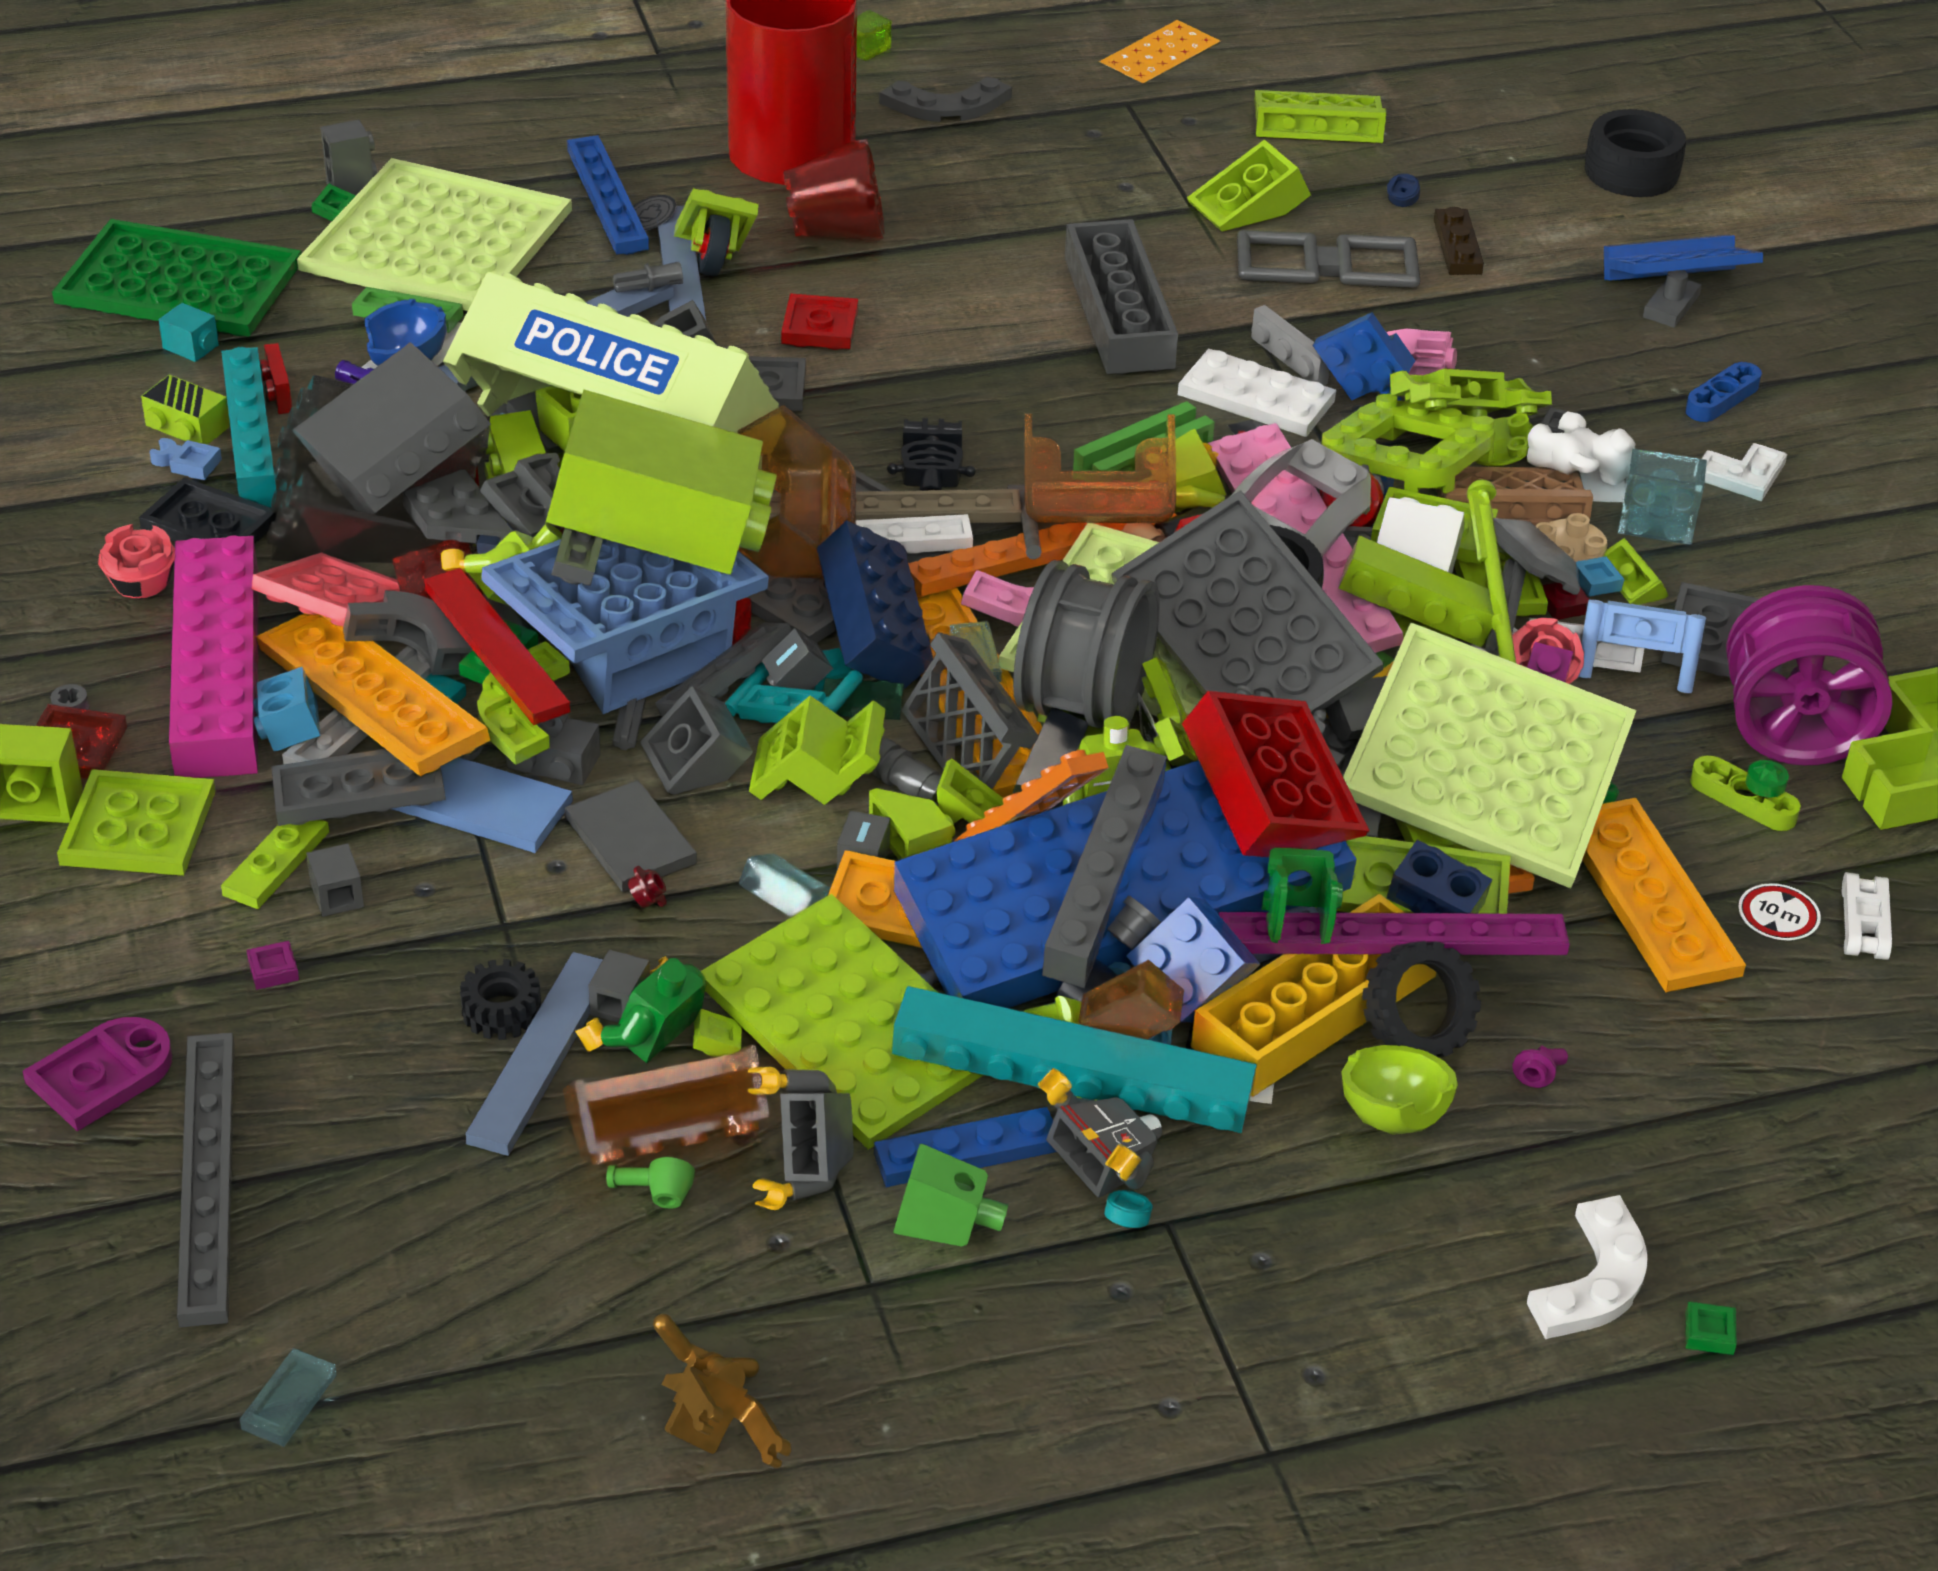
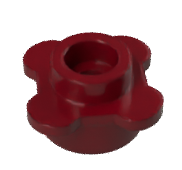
M639 865L634 867L635 876L628 880V886L636 902L643 908H647L654 903H657L660 907L665 906L667 901L663 893L666 892V886L661 876L655 870H643Z

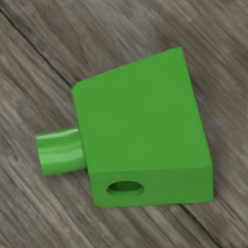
M919 1144L893 1233L964 1246L968 1244L974 1224L1001 1231L1008 1204L982 1197L988 1178L985 1170L927 1145Z

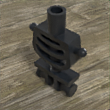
M922 418V421H908V419H904L901 464L890 463L887 466L888 473L893 475L901 472L904 485L920 486V491L942 490V487H957L961 474L973 477L976 473L973 466H962V421L951 423L944 422V418H939L938 425H928V418Z

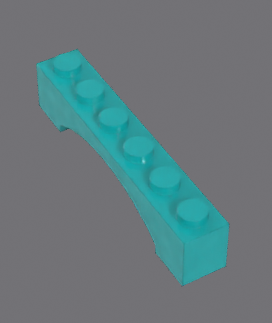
M237 347L232 350L221 351L239 497L279 510L258 347Z

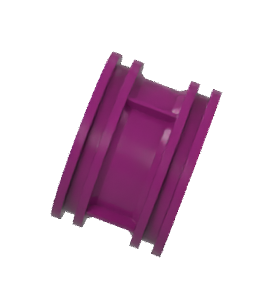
M1803 585L1789 587L1760 598L1746 608L1734 622L1728 635L1726 654L1729 674L1734 686L1733 702L1736 722L1743 738L1760 754L1786 764H1827L1847 758L1852 741L1877 737L1884 729L1892 709L1891 687L1888 673L1883 663V648L1877 621L1869 608L1859 599L1842 590L1826 586ZM1825 656L1849 661L1848 664L1834 674L1823 667ZM1796 660L1797 666L1793 668L1788 678L1773 671V669L1786 662Z

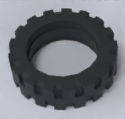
M1411 942L1390 948L1391 952L1380 955L1376 960L1378 965L1375 968H1370L1366 977L1369 980L1368 988H1363V1000H1366L1367 1009H1363L1366 1021H1371L1373 1028L1370 1031L1376 1040L1381 1039L1384 1045L1408 1046L1427 1051L1436 1057H1444L1454 1053L1453 1048H1461L1468 1041L1466 1037L1468 1033L1474 1032L1478 1023L1475 1020L1476 1013L1481 1010V1000H1477V991H1480L1478 980H1473L1471 965L1468 961H1462L1459 958L1461 954L1457 950L1444 948V944L1440 942ZM1425 964L1436 971L1445 985L1448 997L1447 1013L1441 1026L1432 1035L1426 1037L1417 1036L1407 1029L1399 1017L1396 1006L1397 986L1401 977L1412 965Z

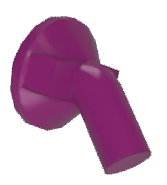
M1543 1045L1537 1050H1524L1516 1055L1512 1064L1513 1072L1516 1078L1527 1086L1535 1088L1545 1087L1553 1082L1557 1074L1556 1066L1566 1064L1568 1054L1563 1048H1546Z

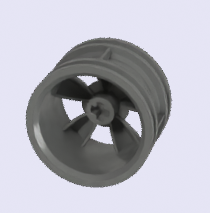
M1059 560L1049 562L1034 586L1020 629L1013 678L1014 697L1017 707L1028 712L1036 710L1044 716H1048L1052 707L1083 714L1087 724L1095 728L1104 727V720L1111 716L1124 717L1130 723L1139 705L1138 693L1142 697L1145 689L1142 677L1146 676V672L1142 663L1153 659L1160 614V598L1156 583L1149 580H1142L1138 583L1136 578L1123 575L1115 584L1090 579L1087 568L1082 565L1072 564L1068 566L1066 562Z

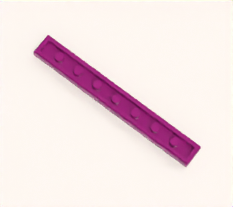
M1219 912V916L1252 954L1390 953V948L1396 945L1426 941L1443 943L1444 948H1453L1461 955H1567L1570 945L1563 914L1336 913L1331 941L1327 944H1321L1319 913H1285L1281 938L1278 940V943H1273L1268 935L1266 915L1269 912Z

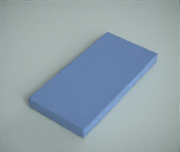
M457 757L440 766L446 800L436 801L424 806L410 805L392 808V810L536 853L565 813V807L571 805L573 798L572 791Z

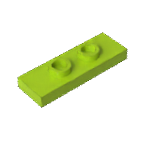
M320 819L309 821L302 825H277L222 883V896L259 909L307 857L306 853L312 852L329 833L328 822Z

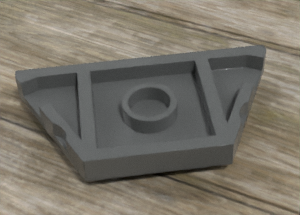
M465 469L403 492L404 508L427 539L477 543V535L497 536L501 542L512 532V529L480 492L481 489Z

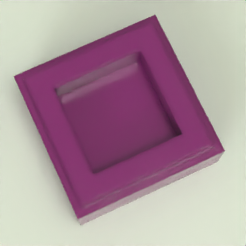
M289 941L246 950L256 990L299 981L298 969Z

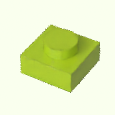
M700 1009L694 1021L693 1048L703 1051L709 1056L722 1057L735 1062L741 1050L742 1027L732 1018Z

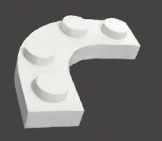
M1620 1195L1577 1205L1575 1217L1589 1240L1598 1263L1588 1276L1574 1282L1529 1291L1527 1305L1545 1339L1590 1330L1612 1322L1632 1306L1634 1298L1643 1285L1647 1269L1646 1245L1637 1224Z

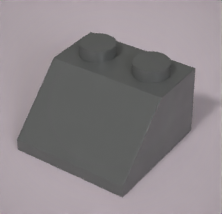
M693 685L640 741L666 791L672 795L727 781L753 753L726 704Z

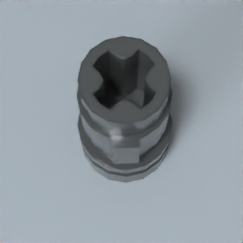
M891 739L881 740L879 749L880 761L869 774L882 780V782L889 786L896 785L899 790L907 795L933 800L938 806L936 790L941 779L939 773L921 761L913 759L910 751L901 748L899 744Z

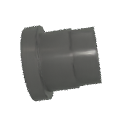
M1128 895L1123 900L1125 906L1117 914L1107 930L1125 946L1133 950L1139 941H1142L1152 928L1155 929L1161 921L1137 900Z

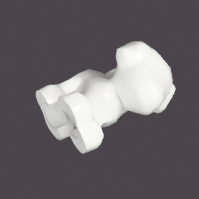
M1566 412L1563 414L1559 421L1558 429L1564 430V433H1552L1548 425L1540 423L1531 429L1527 438L1529 447L1527 461L1531 465L1538 468H1552L1567 475L1575 471L1588 474L1598 468L1601 480L1611 485L1622 483L1630 474L1637 461L1636 444L1625 430L1620 428L1612 429L1598 435L1589 428H1586L1585 419L1578 413Z

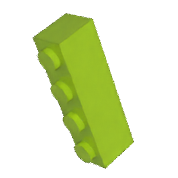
M1358 536L1344 566L1338 589L1482 648L1492 629L1491 618L1494 615L1488 588Z

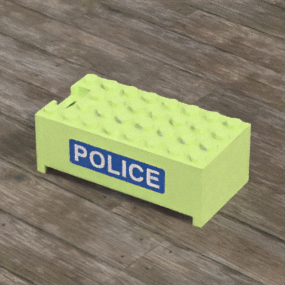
M487 272L443 360L444 364L460 383L467 385L472 376L483 392L477 404L487 416L493 414L504 403L507 404L508 400L550 385L582 395L583 389L761 440L763 444L758 467L763 470L787 420L778 406L779 403L774 400L769 392V387L764 384L759 376V371L749 360V355L742 349L735 346H728L727 349L716 346L713 341L704 336L696 335L695 338L683 335L680 330L670 325H663L661 328L650 324L648 320L636 314H631L630 317L618 314L615 309L605 304H598L596 307L587 304L582 298L574 294L567 293L565 296H562L540 283H534L531 286L509 273H503L500 276Z

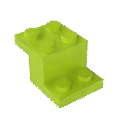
M810 695L759 738L749 792L762 800L774 789L776 791L782 789L789 780L824 805L835 796L844 795L856 779L863 774L871 773L880 761L879 749L881 738L885 731L883 723L886 709L873 700L849 721H846Z

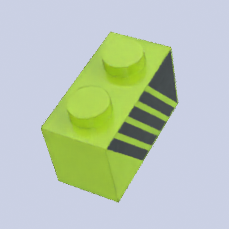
M166 376L141 396L146 426L183 441L189 440L208 445L230 427L226 396L175 376Z

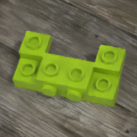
M1441 369L1426 375H1409L1407 371L1403 370L1390 374L1391 396H1405L1406 402L1425 404L1426 410L1453 408L1460 410L1461 414L1476 417L1488 416V413L1500 409L1516 410V413H1524L1530 416L1538 414L1539 408L1552 405L1551 391H1534L1527 386L1522 378L1505 381L1504 372Z

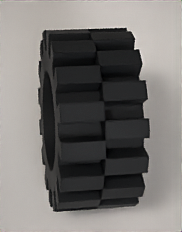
M496 959L488 961V968H484L480 963L475 966V974L468 971L465 975V981H462L460 985L462 1016H464L466 1026L471 1025V1031L476 1035L483 1030V1037L491 1039L493 1033H498V1040H506V1033L512 1032L514 1038L521 1036V1028L528 1029L541 1007L540 982L538 977H535V971L531 968L525 971V964L519 961L513 967L511 959H503V965H496ZM497 996H510L514 998L502 1003L488 1001Z

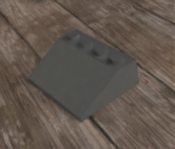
M410 342L292 431L363 520L367 521L477 437L491 423L469 395Z

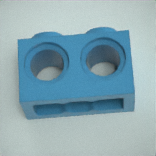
M303 666L257 682L258 698L254 700L257 716L254 717V723L261 740L268 738L274 752L320 736L317 699Z

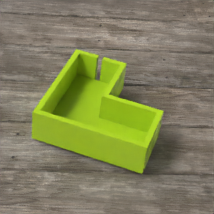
M1938 667L1889 676L1892 709L1888 722L1885 725V729L1889 734L1851 742L1842 779L1858 801L1864 800V809L1880 830L1938 818Z

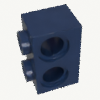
M1416 840L1393 874L1387 899L1411 910L1413 913L1477 914L1485 904L1493 879L1482 874L1478 869L1453 859L1440 849Z

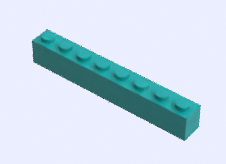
M910 986L906 988L893 1031L892 1054L943 1065L955 1070H965L987 1075L999 1080L1018 1082L1039 1088L1038 1083L1055 1068L1069 1079L1072 1084L1070 1091L1075 1096L1091 1100L1117 1097L1124 1100L1132 1110H1141L1167 1116L1175 1120H1185L1211 1126L1219 1130H1229L1242 1133L1257 1066V1064Z

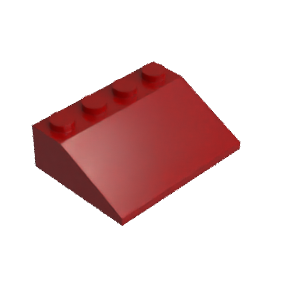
M1207 691L1183 721L1182 725L1191 742V746L1197 755L1243 856L1269 857L1270 851L1273 848L1315 849L1364 837L1370 831L1306 701Z

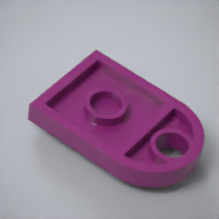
M122 1017L100 1024L22 1072L25 1084L78 1132L159 1082L171 1067L172 1049L167 1032L156 1022L141 1017ZM149 1040L154 1042L148 1047H135L141 1041Z

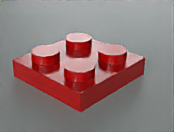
M790 293L781 331V344L794 345L796 347H827L832 350L851 349L858 314V299Z

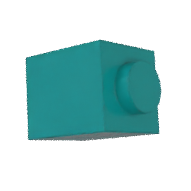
M181 303L158 319L163 349L196 362L219 345L214 315Z

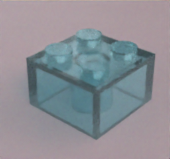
M1632 448L1617 533L1691 545L1704 490L1707 460Z

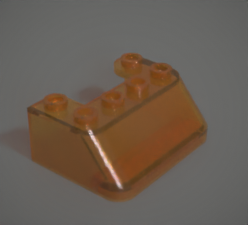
M1025 414L1024 506L1027 515L1031 519L1042 523H1162L1169 520L1176 508L1175 414H1167L1165 438H1148L1137 446L1135 451V471H1061V450L1058 444L1049 438L1032 437V414Z
M746 1046L729 1055L585 1084L583 1079L573 1081L563 1089V1094L581 1158L591 1157L592 1165H597L624 1158L623 1150L635 1148L637 1156L664 1151L662 1142L680 1138L681 1147L707 1142L708 1132L724 1129L727 1138L759 1130L758 1122L769 1118L770 1114L766 1095H754L748 1092V1089H759L762 1085L760 1073L748 1072L752 1067H760L756 1046Z

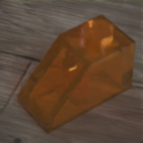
M1148 959L1084 993L1078 1024L1147 1040L1163 1031L1172 1029L1176 1024L1180 1023L1184 989Z

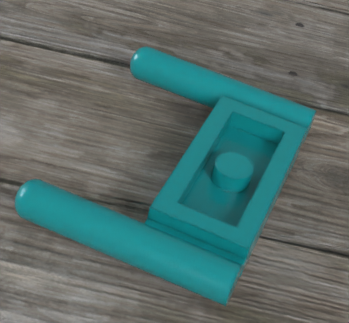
M761 661L756 666L755 672L742 682L725 704L733 717L737 713L740 719L756 720L760 723H778L810 695L837 713L861 684L863 676L857 670L850 671L831 695L826 697L825 692L762 685L770 674Z

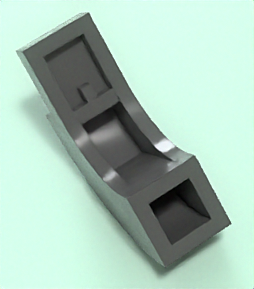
M385 590L383 602L348 603L343 627L345 641H396L404 643L419 651L426 658L432 675L460 674L459 662L473 650L436 603L426 597L408 592Z

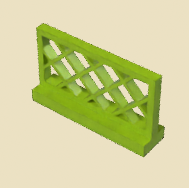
M1255 90L1256 137L1383 143L1386 108H1382L1380 96Z

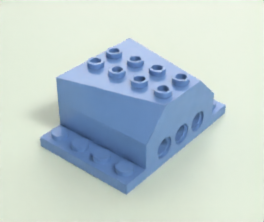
M560 539L482 567L481 579L562 652L574 667L602 714L627 705V702L637 698L638 701L683 683L732 646L736 601L768 589L769 576L739 551L737 552L731 575L603 539L591 586L582 583L575 585L563 581L560 577L551 575L561 542Z

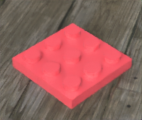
M321 552L253 574L251 589L266 594V598L270 601L278 603L288 602L298 606V610L311 615L320 614L331 618L333 624L344 626L348 603L383 602L385 590L416 594L417 587Z

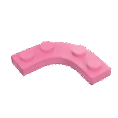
M976 570L963 594L961 604L1019 627L1023 621L1034 587L1011 584Z

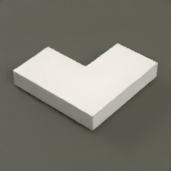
M1756 443L1752 444L1742 461L1707 450L1695 468L1693 479L1762 501L1784 467L1787 454Z

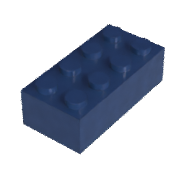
M846 520L817 547L845 666L904 690L927 670L933 660L930 639L926 633L922 609L919 606L914 587L915 582L911 576L907 560V552L898 541L889 540L874 533L867 527H861Z

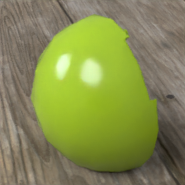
M1379 1045L1356 1050V1053L1348 1056V1061L1341 1071L1344 1097L1363 1123L1392 1135L1420 1132L1434 1125L1448 1110L1454 1100L1458 1087L1456 1073L1444 1060L1427 1051L1408 1046Z

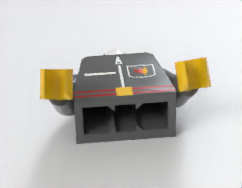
M774 1067L750 1068L748 1070L749 1073L761 1074L762 1085L759 1089H748L749 1093L754 1095L775 1094L779 1088L784 1092L780 1095L786 1182L785 1184H780L764 1178L755 1181L753 1184L754 1189L768 1191L767 1197L762 1201L755 1202V1205L770 1210H779L785 1204L787 1197L794 1201L830 1190L836 1181L839 1171L853 1158L854 1154L853 1115L850 1094L837 1093L835 1084L824 1072L819 1070L784 1069L780 1074Z
M1053 1068L1038 1083L1039 1088L1047 1093L1049 1103L1057 1109L1046 1139L1047 1142L1098 1198L1123 1184L1130 1189L1141 1188L1153 1167L1152 1154L1157 1145V1140L1162 1134V1126L1158 1118L1152 1114L1138 1117L1124 1100L1117 1097L1103 1100L1078 1098L1070 1091L1072 1084L1062 1072Z

